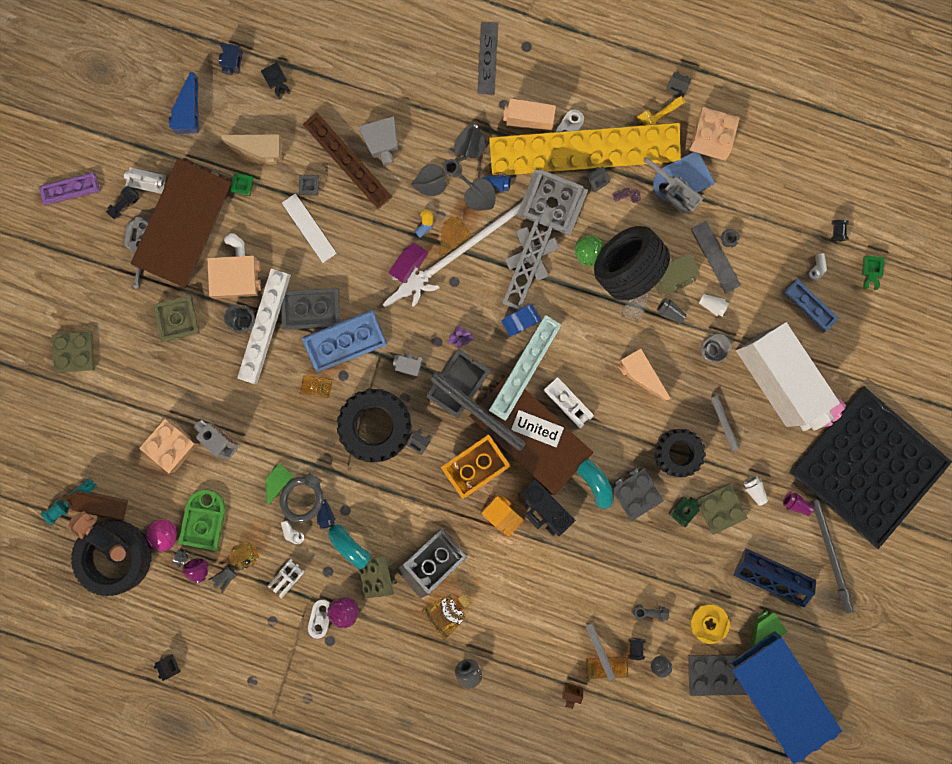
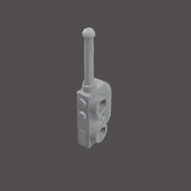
M649 157L644 158V163H647L667 179L669 185L665 189L667 190L665 194L666 200L682 213H687L690 210L693 212L704 199L702 195L689 187L686 181L683 182L680 176H675V178L672 175L669 176L653 163ZM678 194L686 203L683 205L674 195Z
M135 217V220H131L127 224L124 244L130 249L131 253L136 252L150 219ZM134 228L137 229L136 241H132ZM138 267L136 268L133 284L135 289H138L140 286L141 269Z

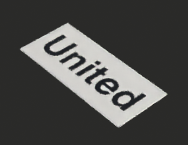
M519 410L511 430L557 447L564 427Z

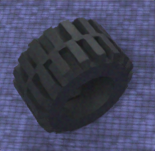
M687 429L670 430L658 439V444L654 449L656 450L654 457L657 459V465L668 475L674 477L692 476L694 472L701 469L700 466L705 462L703 460L706 457V452H704L705 445L701 443L702 439L697 437L694 432H690ZM675 442H684L689 447L690 457L685 464H675L670 458V448Z

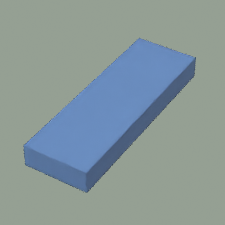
M796 279L783 292L823 332H826L839 319L799 279Z

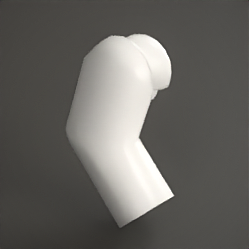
M290 520L281 522L283 534L287 541L294 544H301L304 541V535L292 529Z

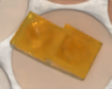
M607 657L616 678L629 677L627 657ZM599 658L586 659L587 679L607 678Z

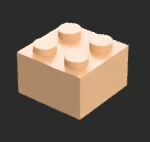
M703 107L697 118L689 151L726 161L732 151L740 117Z
M164 419L139 449L166 472L175 473L199 443L171 419Z

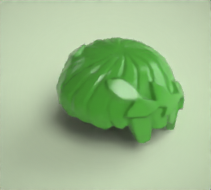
M584 235L575 244V255L582 265L593 267L604 244L598 237Z

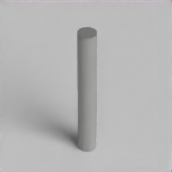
M718 395L711 397L732 451L739 449V446Z
M591 623L586 626V629L608 680L616 679L594 625Z

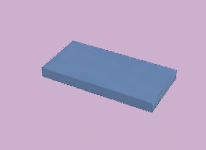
M373 309L302 337L316 373L387 345Z

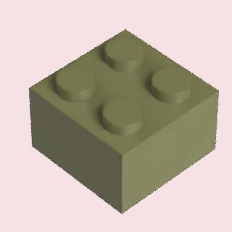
M691 253L669 262L664 276L655 285L659 295L662 293L665 296L679 289L678 286L681 285L684 288L696 281V277L700 273Z

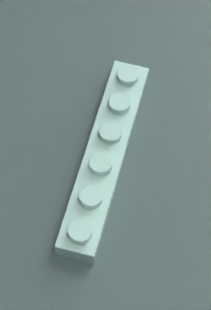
M546 315L543 317L490 407V412L506 421L560 329L561 324Z

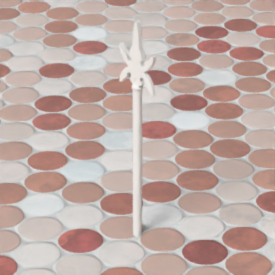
M522 202L424 272L419 271V274L416 275L415 273L418 271V268L415 267L408 278V282L402 283L398 291L390 296L383 303V306L387 307L402 297L412 295V291H416L412 302L414 307L420 299L421 290L435 291L440 289L439 286L429 284L424 286L423 284L425 282L428 283L432 275L517 215Z

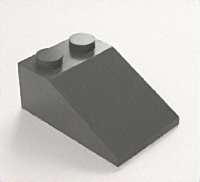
M441 528L395 570L421 599L429 595L467 556L445 530Z

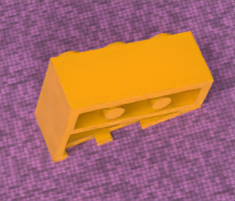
M496 494L481 510V514L498 530L510 537L523 523L524 519L510 507L511 502L505 496L501 495L499 497Z

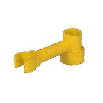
M680 96L653 116L649 110H646L636 120L642 125H653L665 117V115L684 104L685 100Z

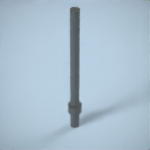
M813 500L814 511L839 588V598L843 601L846 613L854 612L850 600L851 593L849 588L846 587L820 500Z

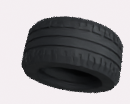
M645 226L627 228L608 241L598 254L594 264L595 279L615 299H636L650 291L664 276L670 261L669 249L652 229Z
M119 520L100 522L97 524L118 535L128 547L130 565L127 572L118 579H110L103 576L94 564L93 557L96 547L85 540L87 535L83 539L78 538L76 543H74L73 552L71 553V565L74 570L73 573L78 579L77 581L85 589L93 594L96 593V595L114 596L127 592L141 583L149 571L152 552L150 551L151 547L146 541L145 534L135 525Z

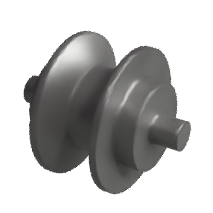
M657 656L652 660L650 667L656 676L665 678L670 675L672 664L667 658Z

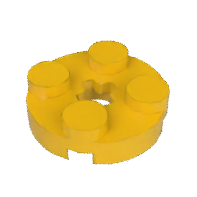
M714 604L699 605L690 618L691 632L700 641L714 644L727 636L730 629V621L726 612L719 606ZM710 618H712V622L715 623L714 627L711 626L710 629H707L705 621H708Z

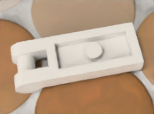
M558 377L543 390L579 429L584 426L588 419L591 420L594 417L589 409ZM580 409L583 414L578 418L575 413Z

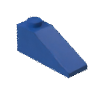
M194 72L189 73L171 110V116H169V127L176 134L199 133L198 77Z

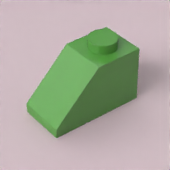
M764 610L757 615V619L753 624L750 648L774 632H777L780 636L788 632L773 611Z

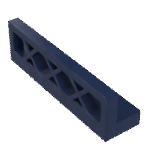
M747 548L742 553L741 563L734 571V576L801 607L807 605L816 591L815 579ZM743 568L751 570L752 573L745 574L741 571ZM761 577H766V578H768L770 581H769V582H763V581H761L759 578H761ZM784 585L788 590H780L777 586ZM801 593L805 595V598L802 600L796 597L795 594Z

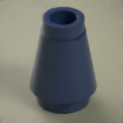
M323 499L322 507L317 514V525L320 526V529L335 525L334 521L336 519L327 499Z

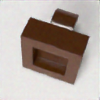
M564 683L562 699L566 700L565 707L573 709L575 703H582L583 687Z

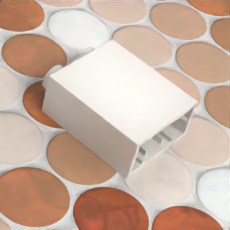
M787 322L766 330L736 350L786 427L800 426L802 431L810 428L815 431L834 419L830 410L840 404V402Z

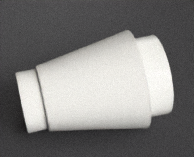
M703 294L699 304L716 316L720 315L722 317L729 305L725 301L726 299Z
M752 476L744 481V489L758 506L768 502L761 479L757 476Z

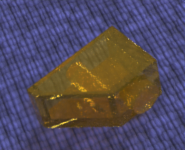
M458 216L455 218L450 217L443 223L445 226L442 227L439 248L440 259L446 257L472 237V234Z

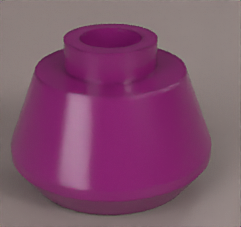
M203 558L193 559L183 566L182 573L192 582H202L208 575V562Z

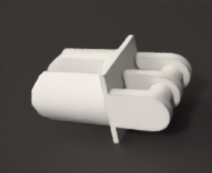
M292 559L285 564L267 585L271 588L283 576L284 578L273 590L277 593L289 581L288 586L279 595L281 599L305 573V570L299 569V565H295ZM287 567L292 569L290 573L285 570ZM294 572L298 575L296 579L291 576Z

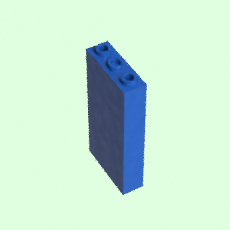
M777 632L772 633L727 664L778 744L793 764L803 761L810 753L819 750L822 745L829 740L835 739L838 734L843 732L784 639Z

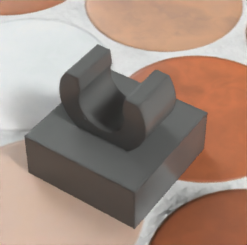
M673 72L666 91L684 97L691 79L687 75L685 77L680 75L679 72Z
M603 166L601 168L596 167L595 172L591 174L588 171L586 172L590 187L594 192L610 183L607 170Z
M419 429L417 432L414 431L406 444L420 455L428 447L431 435H428L427 438L421 436L422 429Z

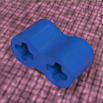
M533 304L501 320L509 337L542 321Z

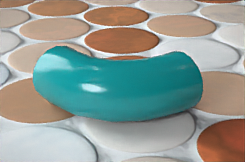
M585 460L579 466L577 473L591 488L596 506L602 509L610 508L613 505L614 496L609 480L592 460Z
M334 525L329 529L328 537L335 549L356 568H364L368 564L371 554L353 540L344 526Z

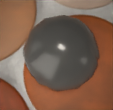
M234 304L226 310L224 321L231 331L242 334L247 333L254 327L255 314L246 305L238 306Z

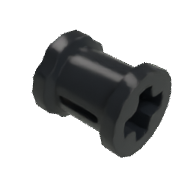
M848 220L832 221L833 237H831V241L849 240L847 236Z
M628 638V642H630L628 659L645 660L643 649L646 639Z

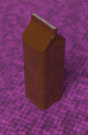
M79 489L70 495L62 497V500L67 502L72 511H84L87 514L119 521L124 520L128 504L126 499Z

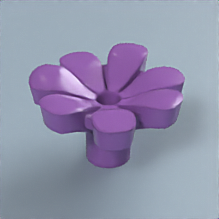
M456 326V333L449 336V344L455 343V347L459 348L462 343L464 345L469 344V341H472L474 337L469 330L463 331L462 326Z

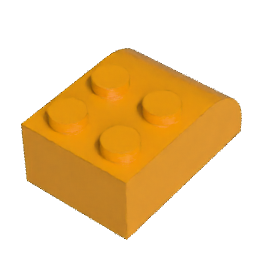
M488 434L443 465L441 469L460 497L464 499L511 466Z

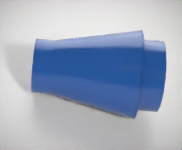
M506 174L483 176V179L488 180L492 184L494 190L503 193L510 190V176H506Z

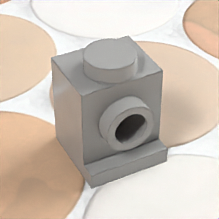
M404 353V356L396 355L393 366L396 367V372L418 377L423 358L418 357V360H415V356Z

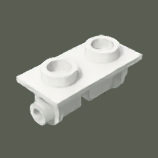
M129 168V171H125L124 179H127L125 186L162 194L167 178L166 175L135 168Z

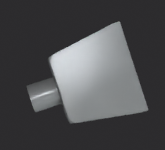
M394 117L359 126L360 133L372 157H381L384 166L394 163L391 153L398 151Z

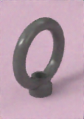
M309 472L307 477H297L287 483L280 495V508L289 520L293 522H306L318 514L323 504V492L320 487L322 480ZM305 484L314 490L315 504L306 514L298 515L289 509L287 499L294 487Z

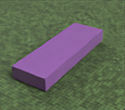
M94 172L39 186L42 202L45 206L100 192L97 176Z

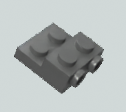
M637 467L629 472L630 476L623 479L621 477L612 483L614 485L612 487L613 494L630 521L635 520L664 501L645 468L639 469Z

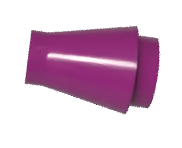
M789 492L783 500V505L787 510L810 516L813 512L814 507L796 492Z

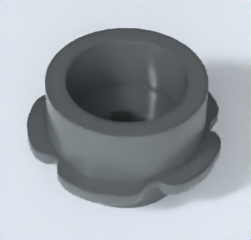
M727 229L726 232L721 234L720 239L723 246L732 248L738 244L739 235L733 229Z
M178 549L172 562L177 568L180 565H185L188 559L186 550Z

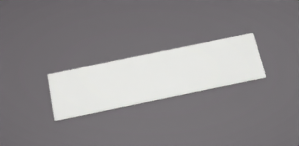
M296 193L282 202L322 263L337 254Z

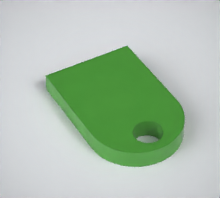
M201 490L194 493L188 499L178 544L218 551L226 511L225 502L218 493L212 490ZM206 494L211 495L213 499L210 505L203 503V497Z

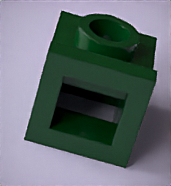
M682 497L668 514L682 527L686 528L700 511L697 507L699 503L692 497L688 499ZM688 507L690 509L689 514H684V508Z

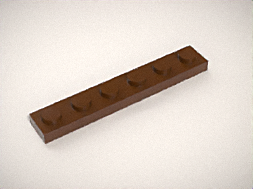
M317 112L303 123L307 131L378 210L392 198L390 193Z

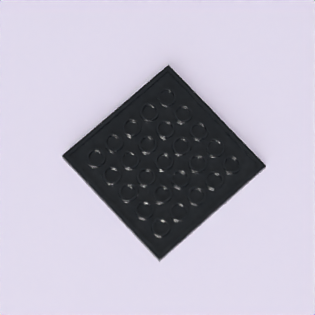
M863 386L841 412L842 416L832 422L833 425L827 427L789 473L870 544L879 549L950 466L952 461Z

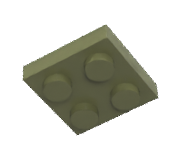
M192 296L153 304L161 342L200 334Z
M92 332L52 335L54 373L95 370Z
M731 483L696 499L712 535L748 519Z

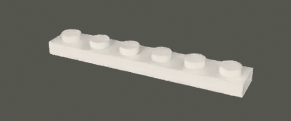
M274 269L270 270L254 327L237 377L238 379L252 384L258 383L290 280V274Z

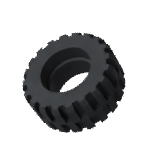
M366 389L365 391L355 393L354 396L346 400L345 405L340 409V415L337 417L338 427L336 429L341 444L353 457L365 462H383L398 455L405 448L412 430L410 413L405 404L394 394L382 389ZM381 408L392 419V432L381 443H367L361 439L357 432L356 424L358 417L366 409Z

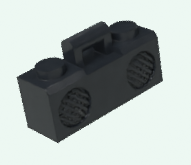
M533 479L518 494L521 497L518 501L525 508L528 506L531 508L524 516L537 529L546 523L547 526L545 528L553 536L557 534L560 537L576 521L536 479ZM535 510L544 517L541 521L533 514Z

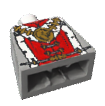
M200 420L194 426V429L199 432L196 438L215 457L228 461L240 447L239 444L216 425L206 424L203 420Z

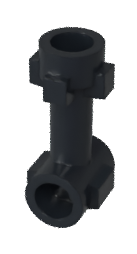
M126 186L120 193L123 198L114 207L111 204L108 206L106 213L114 220L122 215L120 211L128 203L133 205L139 200L138 192L132 187Z

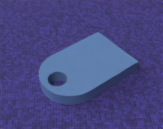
M693 152L681 158V160H677L662 168L669 176L672 175L674 178L675 176H680L683 182L686 181L689 184L688 186L698 193L715 184L700 153ZM657 173L653 181L654 193L662 202L670 204L666 200L665 194L659 191V185L666 184L668 186L669 183L667 179ZM678 194L674 195L679 202L684 200Z

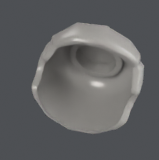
M712 334L703 340L700 352L702 357L709 363H720L728 358V352L732 345L729 338L725 335Z

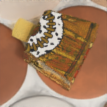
M448 594L425 606L422 612L442 639L446 640L466 618L463 609L470 604V601L465 594L454 600L451 594Z

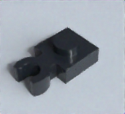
M277 62L261 70L269 88L275 87V94L279 99H281L279 92L282 89L286 90L287 94H290L288 86L283 84L287 79Z

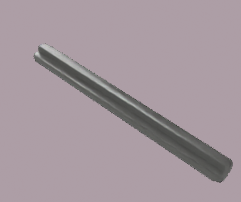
M438 372L432 375L430 380L517 450L523 449L526 443Z

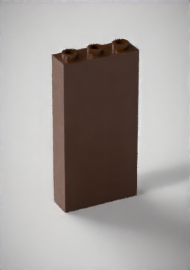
M177 158L130 264L187 288L232 183L229 182L230 178L222 174L216 176L211 173L212 170L204 166L200 168L194 166V162L189 159L183 158L180 160Z
M510 374L506 377L502 375L495 382L497 384L496 388L493 391L489 389L482 396L484 400L479 406L526 443L523 449L517 450L472 413L469 417L546 489L555 495L574 475L579 466L594 452L526 389L522 392L506 421L490 412V407ZM518 411H523L564 427L557 447L511 430Z

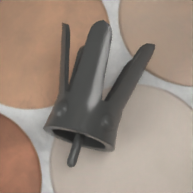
M226 565L221 572L208 580L215 582L213 585L215 588L222 584L220 589L223 594L231 580L237 576L234 571L237 566L232 569Z

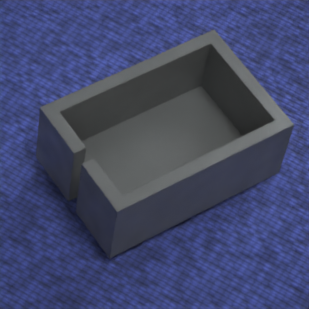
M458 349L441 376L472 399L491 370L478 361L473 365V358ZM436 384L433 385L426 395L428 399L457 419L466 409Z

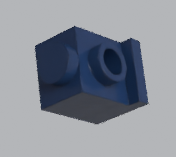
M221 43L220 47L223 50V53L219 55V64L222 67L221 72L227 75L239 74L243 55L242 49L237 45Z

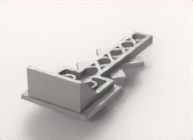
M541 169L540 171L534 170L517 213L518 216L534 221L530 233L527 227L516 231L524 250L505 259L509 270L514 268L516 270L502 304L520 310L534 274L537 281L548 277L541 256L559 249L555 238L548 240L552 229L569 236L571 235L588 192L582 185ZM548 199H556L558 205L555 208H550L547 205ZM538 223L549 227L548 230L540 234L537 228ZM539 238L541 244L535 246L533 240ZM529 262L531 268L525 269L524 264ZM525 274L527 284L518 287L516 278ZM518 291L521 298L519 304L515 305L508 302L510 294Z

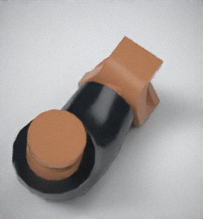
M84 511L77 515L75 514L71 518L68 529L81 539L87 535L85 540L106 555L109 561L119 563L126 559L128 548L118 535L98 524L92 527L96 520Z

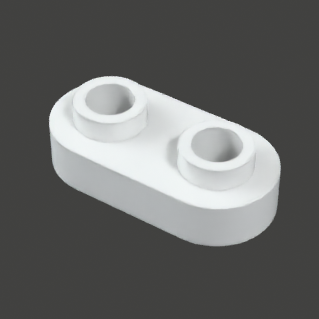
M570 110L565 115L556 132L579 130L584 122L583 114L579 110ZM576 116L578 120L572 121L571 117Z
M326 599L318 600L312 608L308 632L311 637L316 639L322 638L328 631L330 621L327 616V609L330 601ZM321 605L326 607V612L320 611ZM315 625H321L322 630L317 631Z

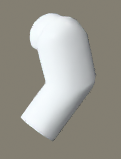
M230 233L226 235L224 241L227 245L229 244L235 248L236 257L245 256L244 241L236 234Z
M824 253L815 255L816 266L809 272V277L812 280L820 279L827 271Z

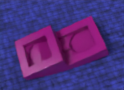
M413 242L399 256L388 273L402 283H406L414 268H420L428 251Z

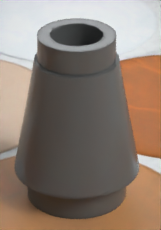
M663 299L657 308L660 316L680 324L687 315L671 299Z

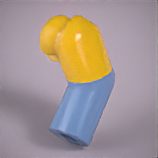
M427 209L422 210L420 213L422 225L414 230L419 238L433 227L434 216Z

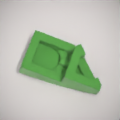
M280 463L266 477V503L268 505L294 477Z

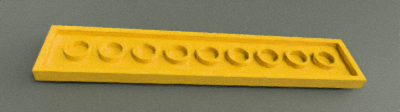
M680 123L489 137L492 176L534 173L535 169L552 172L601 168L602 166L647 164L644 163L645 157H649L653 163H668L681 160Z

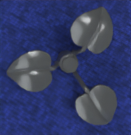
M475 123L468 126L456 139L455 152L464 157L447 160L443 166L444 171L434 164L425 166L411 183L412 187L424 195L437 196L446 189L444 179L447 178V175L453 178L460 177L471 187L466 190L464 195L468 207L477 211L491 210L496 201V194L492 184L486 179L479 178L473 185L462 175V166L459 164V162L466 160L468 156L473 159L478 158L485 151L486 141Z

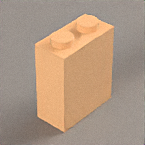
M510 98L509 104H505L503 121H507V128L549 133L552 131L556 106Z
M255 256L207 258L209 297L218 299L259 296L261 280H258V272H260L261 267L260 261H257Z

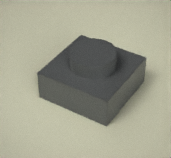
M299 175L298 194L318 196L319 176Z

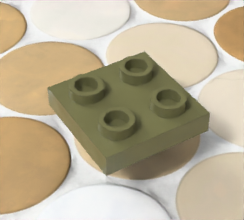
M385 556L372 557L364 568L358 569L366 598L394 594L392 585L397 583V579L391 580L388 566L392 565L393 562L392 560L386 561Z

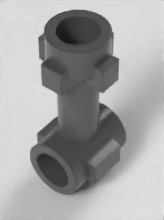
M637 604L631 610V613L637 620H642L644 617H657L658 621L664 622V620L669 619V609L660 606L659 610L644 609L643 605Z

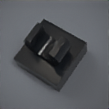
M173 654L156 662L154 669H157L159 672L158 678L162 679V681L181 672Z

